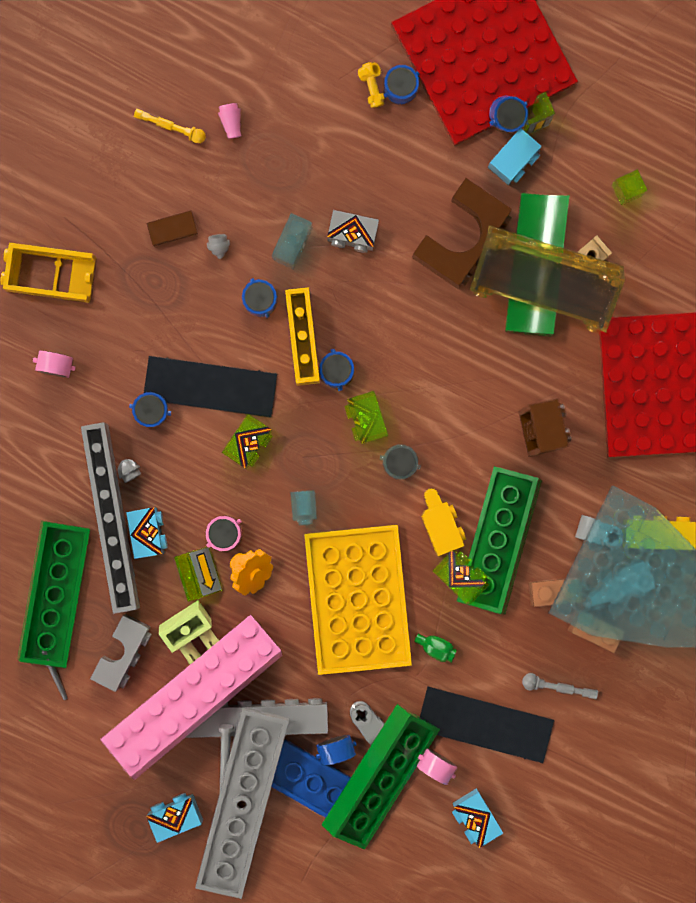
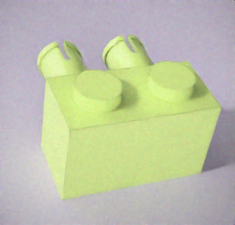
M199 600L159 625V636L173 653L179 649L189 664L194 662L193 659L197 660L202 656L191 640L199 636L207 650L219 641L210 629L212 628L211 617Z

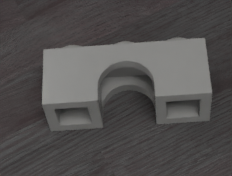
M127 614L123 615L112 637L118 639L124 645L125 652L120 660H112L106 656L101 657L90 679L114 692L119 690L120 687L124 689L130 678L127 675L128 670L131 666H136L141 656L138 654L141 645L146 646L152 635L149 633L151 626Z

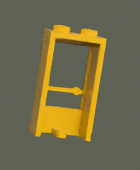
M9 243L8 249L4 251L5 272L2 271L0 277V284L3 285L5 291L90 303L96 264L94 254ZM22 254L57 258V261H55L56 269L53 291L18 286ZM61 259L73 260L68 293L57 291L59 269L62 266Z

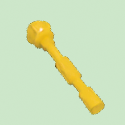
M140 109L135 110L134 118L156 123V126L170 131L175 130L183 133L194 143H202L206 139V134L202 129H196L195 127L192 129L175 125L174 122L167 119L151 116Z

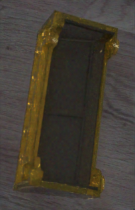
M489 225L473 275L470 291L482 298H487V295L490 296L495 293L583 320L588 330L598 333L600 331H607L625 282L624 266Z

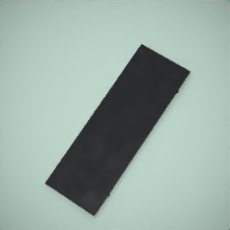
M149 356L144 393L153 392L161 395L166 400V403L272 417L277 374L260 370L254 371L175 360L168 357Z
M427 686L420 713V718L440 729L437 734L438 736L540 763L544 762L554 723L553 719Z

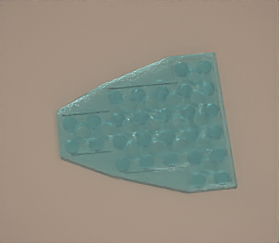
M611 486L549 614L592 636L663 647H696V549L655 507L615 486Z

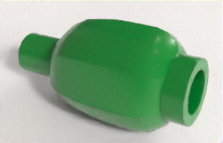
M418 633L414 641L423 646V650L427 655L440 662H452L457 653L451 642L438 636L425 637Z

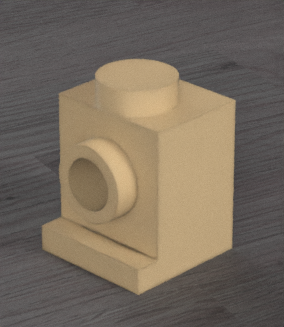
M596 236L574 254L572 258L575 261L573 263L580 272L584 271L586 274H589L608 258L612 252ZM588 252H592L595 255V259L588 258Z

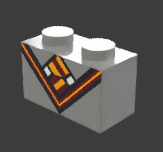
M333 210L327 241L331 242L332 246L338 248H345V245L354 247L355 251L367 253L368 250L373 251L379 220Z

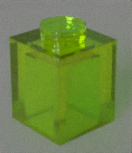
M638 169L617 178L612 184L621 206L643 196L647 192Z

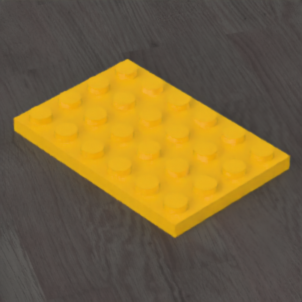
M398 525L304 534L318 675L412 666Z

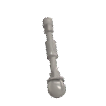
M533 673L526 674L522 679L524 688L529 691L537 690L538 688H549L560 693L571 695L575 693L591 699H597L598 690L575 688L574 685L564 683L554 684L545 682Z

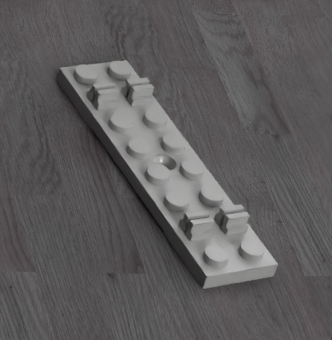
M242 707L195 889L242 899L289 718ZM239 801H245L246 806L244 808L238 807L237 803Z

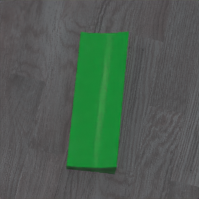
M521 193L505 324L506 332L548 337L554 334L570 195Z
M494 466L467 566L470 568V580L482 579L485 584L482 587H460L457 602L502 615L506 614L542 483L540 478Z
M41 520L17 656L19 662L66 668L90 528ZM46 651L48 655H42L41 652Z
M397 704L321 825L333 837L365 850L420 761L418 756H423L440 729Z

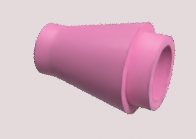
M237 103L219 106L220 112L218 115L228 139L241 137L240 108H238Z

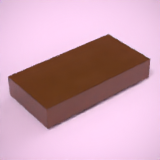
M191 210L146 223L153 246L198 234Z

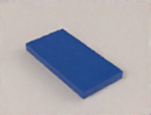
M284 739L271 787L326 818L351 776L332 765H322L321 760L317 759L316 756Z

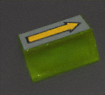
M546 92L538 95L534 101L532 111L535 117L527 120L523 129L527 134L549 126L555 115Z
M204 547L174 557L188 602L223 591L210 548Z

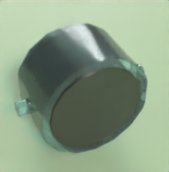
M398 444L392 446L386 451L384 456L380 455L379 460H383L384 471L389 477L396 480L409 478L415 473L416 469L421 468V465L418 464L416 452L406 445Z

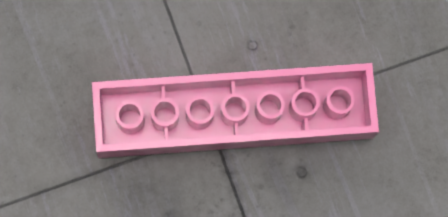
M250 615L106 734L101 741L130 777L135 780L282 657V652Z

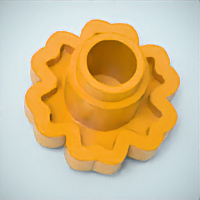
M261 549L256 550L255 553L250 550L246 554H236L230 561L232 587L244 596L249 592L255 594L258 590L262 589L265 580L271 577L273 565L270 563L272 560L271 556Z

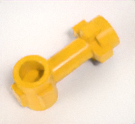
M375 62L363 64L362 68L358 70L360 80L363 82L367 81L370 97L367 99L371 108L385 105L384 94H379L375 78L381 74V69Z

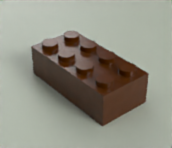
M559 399L530 404L518 411L528 457L569 447L568 442L571 441V434L569 428L564 426L563 418L566 417L564 404L559 403Z

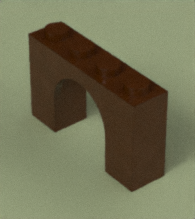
M465 178L453 195L451 202L469 213L477 221L480 228L478 243L470 250L453 252L426 235L412 256L414 260L457 289L461 284L466 286L472 277L470 270L474 265L479 267L486 257L483 254L486 247L492 248L499 238L496 235L499 228L505 229L512 219L509 216L512 210L510 207L467 178Z

